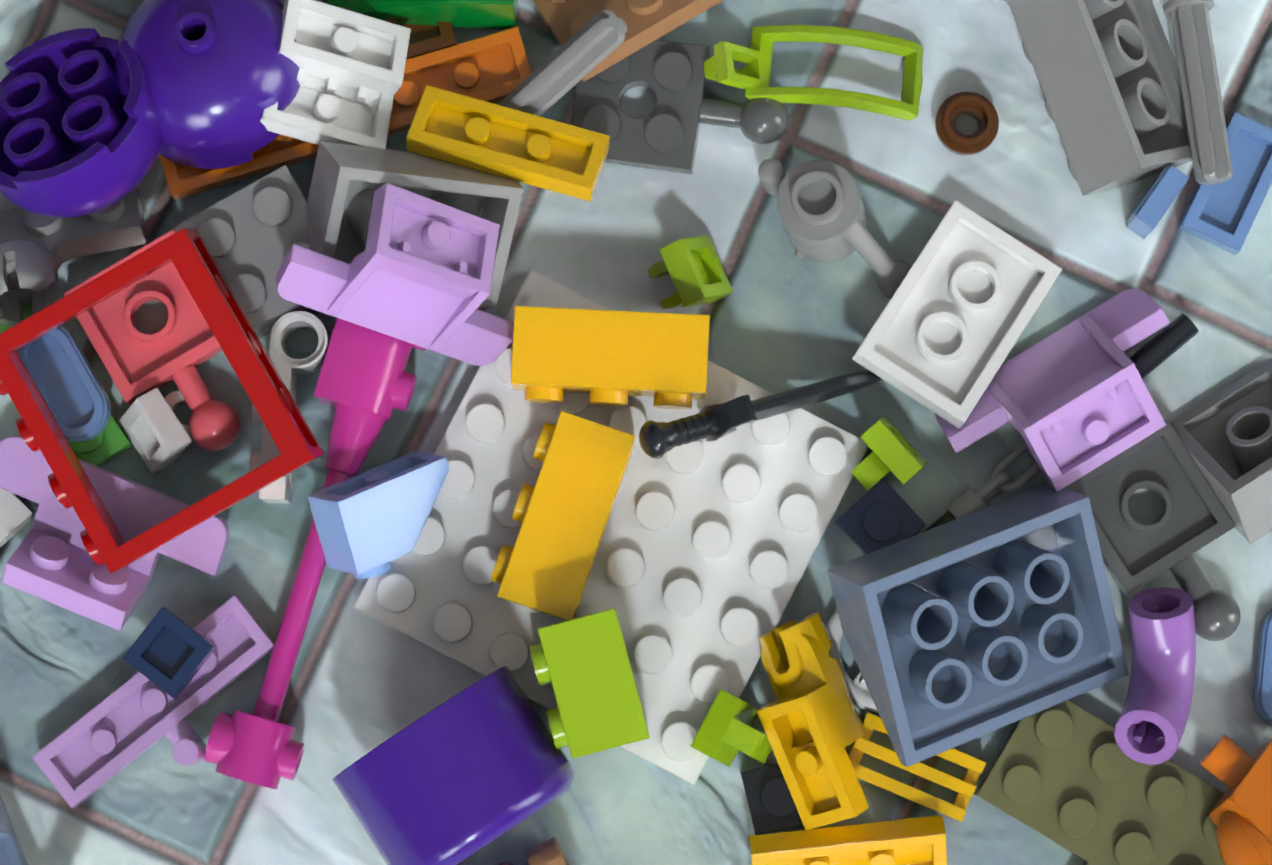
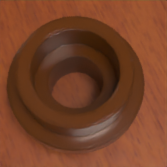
M960 92L950 96L942 103L935 118V130L938 139L945 148L959 155H974L984 151L995 139L999 127L998 114L993 104L986 97L975 92ZM960 115H970L976 120L978 129L974 134L963 135L956 129L955 119Z

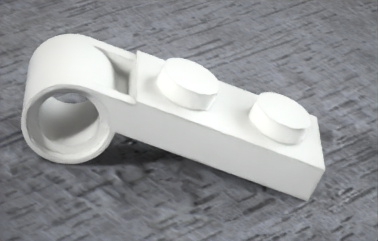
M293 311L280 317L272 327L269 341V358L296 404L298 375H312L321 371L331 339V334L324 324L315 315L305 311ZM306 327L315 330L318 334V346L315 352L305 359L289 357L286 351V342L289 335L299 328ZM253 403L252 420L253 424H262L261 450H251L249 472L281 455ZM293 472L260 490L259 499L266 503L292 504Z

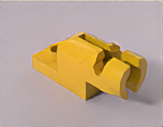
M820 612L808 615L798 623L795 619L758 637L761 645L760 655L777 699L757 710V713L806 831L857 817L869 808L845 749L846 746L861 738L866 732L846 686L840 659L829 656V650L833 642Z

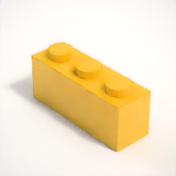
M515 306L511 369L513 390L525 391V401L537 403H563L564 393L589 394V404L627 406L628 396L654 397L653 407L692 409V399H705L710 315Z
M561 411L556 425L545 422L533 455V459L543 462L535 486L527 483L523 484L512 516V520L522 523L515 546L502 545L492 572L491 581L501 584L497 595L500 599L564 621L575 619L636 442L634 435Z

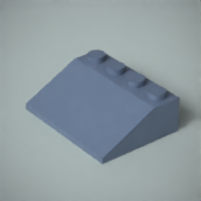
M1047 483L827 570L843 633L899 761L906 767L1129 675L1088 496L1063 488L1056 492Z

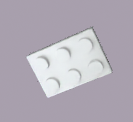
M955 200L852 360L960 429L1057 279L1062 268Z

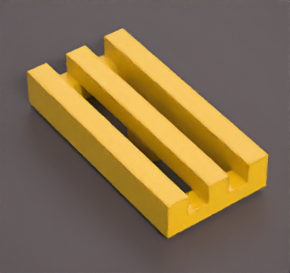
M866 712L862 721L866 733L854 741L848 755L857 778L962 822L967 811V805L975 792L976 783L984 770L986 762L953 748L935 755L966 768L967 771L963 780L920 762L906 767L900 763L896 752L869 741L873 729L886 735L888 733L880 717ZM863 753L957 792L953 804L859 765Z

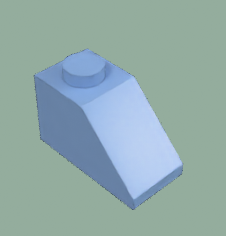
M414 451L307 495L327 567L352 573L357 579H366L389 571L392 568L390 561L413 552L448 474L449 465L447 458Z

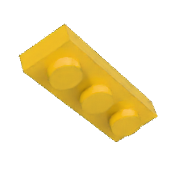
M429 85L425 87L406 137L407 151L590 202L609 151L610 136Z
M942 815L749 836L751 865H947L946 832Z

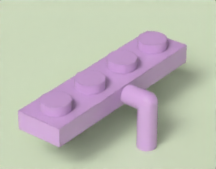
M234 595L193 628L217 648L178 698H172L138 672L32 757L71 808L79 806L165 736L173 745L172 755L177 763L181 765H196L204 761L206 744L186 719L272 651L275 644L238 596Z

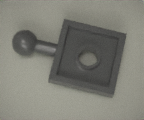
M655 40L585 82L581 80L577 83L571 125L610 136L609 151L604 163L693 174L700 123L740 128L743 135L750 141L757 144H769L778 140L785 133L789 117L785 105L770 98L747 99L743 104L704 98L707 78H705L703 63L710 58V46ZM643 86L649 88L657 97L654 110L646 117L632 118L621 109L622 97L633 87Z
M1166 418L1164 419L1166 426L1065 488L1089 497L1104 565L1124 595L1131 593L1167 569H1170L1183 591L1189 593L1193 598L1196 634L1209 641L1224 640L1237 630L1241 618L1240 608L1231 595L1211 588L1210 583L1191 554L1236 526ZM1137 489H1149L1155 492L1162 502V514L1158 521L1152 525H1143L1136 522L1129 513L1128 501L1132 493Z

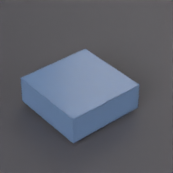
M1172 165L1169 168L1166 166L1126 220V223H1128L1126 227L1145 239L1157 226L1190 177Z

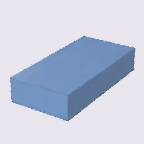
M1234 112L1226 125L1233 168L1232 178L1217 185L1199 184L1178 229L1236 255L1240 252L1272 184V129Z

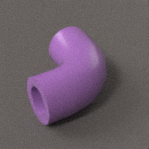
M1170 587L1144 590L1134 595L1129 601L1132 642L1131 676L1127 697L1115 724L1114 737L1117 746L1127 757L1135 762L1147 765L1161 764L1171 759L1176 752L1188 721L1194 690L1196 629L1193 598L1183 590Z

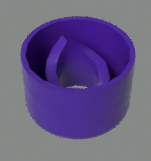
M503 666L408 725L344 769L332 780L387 865H457L564 794L571 787L574 780V771L561 748L556 749L553 736L508 667Z

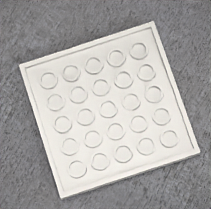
M531 269L505 319L514 322L515 306L592 310L610 309ZM512 342L494 362L479 367L433 454L447 458L449 471L413 552L390 561L392 568L389 571L368 578L354 608L484 676L503 666H507L528 699L548 709L558 708L552 683L543 686L539 685L529 646L541 643L538 633L539 628L565 621L500 599L497 595L501 584L491 581L492 572L502 545L515 546L522 523L512 520V516L523 484L527 483L535 486L543 462L533 459V455L545 422L556 425L561 411L634 435L636 442L575 619L616 609L650 737L620 747L695 785L709 756L690 747L720 689L737 698L740 697L761 657V645L758 637L775 629L854 476L851 471L860 464L869 446L855 435L799 408L741 425L736 428V431L715 441L707 442L706 439H700L676 446L665 453L662 458L654 459L642 450L639 442L640 429L647 421L652 420L666 423L698 414L705 406L723 404L743 395H749L751 401L774 394L708 360L705 399H692V409L653 407L654 397L628 396L627 406L589 404V394L564 393L563 403L529 402L524 400L525 391L513 390L511 385Z

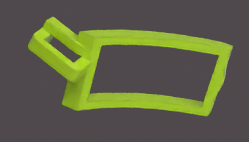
M835 26L752 27L750 48L722 41L713 45L714 55L703 63L705 78L744 89L745 97L748 99L769 98L780 103L846 107L908 121L918 117L923 84V47L914 41ZM774 42L831 43L903 56L901 101L867 93L830 88L769 87ZM733 60L747 65L739 70L734 69Z

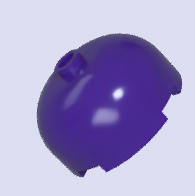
M144 0L137 7L122 31L118 47L124 39L127 40L131 48L137 52L143 65L162 134L163 144L159 153L161 156L188 167L201 169L227 168L253 160L251 153L260 150L280 135L267 131L260 120L264 109L277 102V110L284 111L290 105L300 89V84L297 81L300 68L291 59L279 53L284 5L279 0ZM118 51L115 57V73L119 94L124 106L130 89V71L126 59Z
M95 28L72 29L50 35L29 45L5 63L10 73L0 82V192L12 203L41 216L52 218L79 217L98 212L115 204L133 191L147 176L162 148V134L143 65L137 52L131 48L127 40L124 39L118 47L119 40L101 37ZM118 51L126 59L130 71V89L124 106L119 94L115 73V57Z

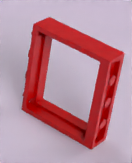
M183 228L0 334V394L3 396L9 394L21 415L16 419V426L21 437L33 452L41 450L53 471L52 474L48 475V481L56 498L66 509L73 507L85 530L81 531L80 536L86 551L96 564L102 565L105 563L110 573L130 565L324 455L197 229ZM173 262L281 455L125 542L17 350L168 263Z

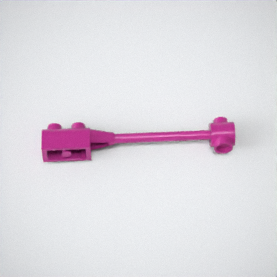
M337 318L313 394L319 402L335 406L326 455L325 468L328 471L322 489L357 475L385 421H390L393 408L407 411L417 380V375L405 372L411 349L413 347L425 351L426 348ZM314 519L310 526L254 712L252 714L234 709L233 715L219 712L212 726L204 756L206 762L217 764L215 771L220 774L271 789L278 788L281 777L289 780L295 779L305 748V743L292 740L296 727L279 722L278 719L326 565Z

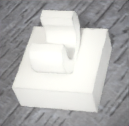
M155 388L136 398L118 421L152 474L171 465L193 440L189 432V424H181L173 412L185 400L180 391L171 392L164 398L158 388Z

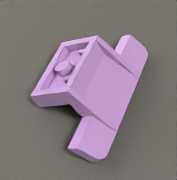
M389 183L374 191L365 251L355 256L351 264L293 244L276 275L278 293L287 301L475 366H484L494 362L513 342L514 322L477 309L490 295L500 225Z
M1140 289L1124 290L1002 364L960 429L935 413L937 422L956 453L1010 422L1021 433L1048 485L1058 492L1166 426L1135 364L1124 351L1170 324L1163 308Z
M21 435L11 436L0 442V488L39 504L32 529L6 562L1 583L121 631L147 592L161 554L214 576L221 567L230 531L226 521L216 515L130 565L110 573L105 563L102 565L96 564L86 551L80 536L81 531L85 530L74 508L66 509L53 493L48 481V475L52 474L53 471L41 450L33 452ZM78 459L125 542L191 506V504Z

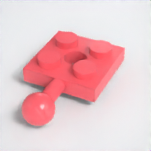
M174 230L169 231L63 293V295L67 296L176 232ZM173 262L168 263L76 316L126 403L131 405L136 398L155 388L159 389L174 380L187 405L192 410L189 419V432L194 442L201 448L210 451L223 450L234 443L240 431V420L236 411L223 401L213 400L211 393L196 369V366L223 350ZM148 301L163 302L168 309V321L165 327L154 334L139 332L135 324L137 310Z

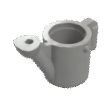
M764 160L758 167V174L765 191L777 197V209L789 241L795 248V256L798 258L806 257L814 262L832 263L846 258L854 251H857L876 272L877 285L880 291L891 299L912 266L904 261L892 259L866 230L867 216L856 181L844 167L831 161L813 160L798 165L785 175L782 164L778 160Z

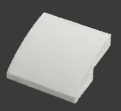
M286 0L283 8L279 53L285 55L299 66L297 81L300 84V88L293 101L284 111L277 110L278 102L264 109L260 122L266 127L267 131L319 145L320 141L386 149L393 98L403 83L411 29L315 0Z

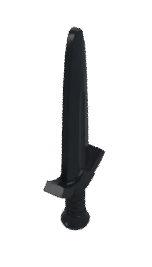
M867 370L837 376L751 401L749 395H743L723 404L705 406L698 414L687 416L686 418L666 423L652 420L647 421L640 429L639 442L642 450L649 457L660 459L665 453L676 446L700 439H706L707 442L715 441L736 431V428L741 425L840 397L883 379Z

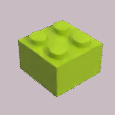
M615 608L538 629L541 643L529 646L539 685L543 686L552 683L558 708L547 710L546 713L556 749L569 746L571 757L574 759L650 738Z

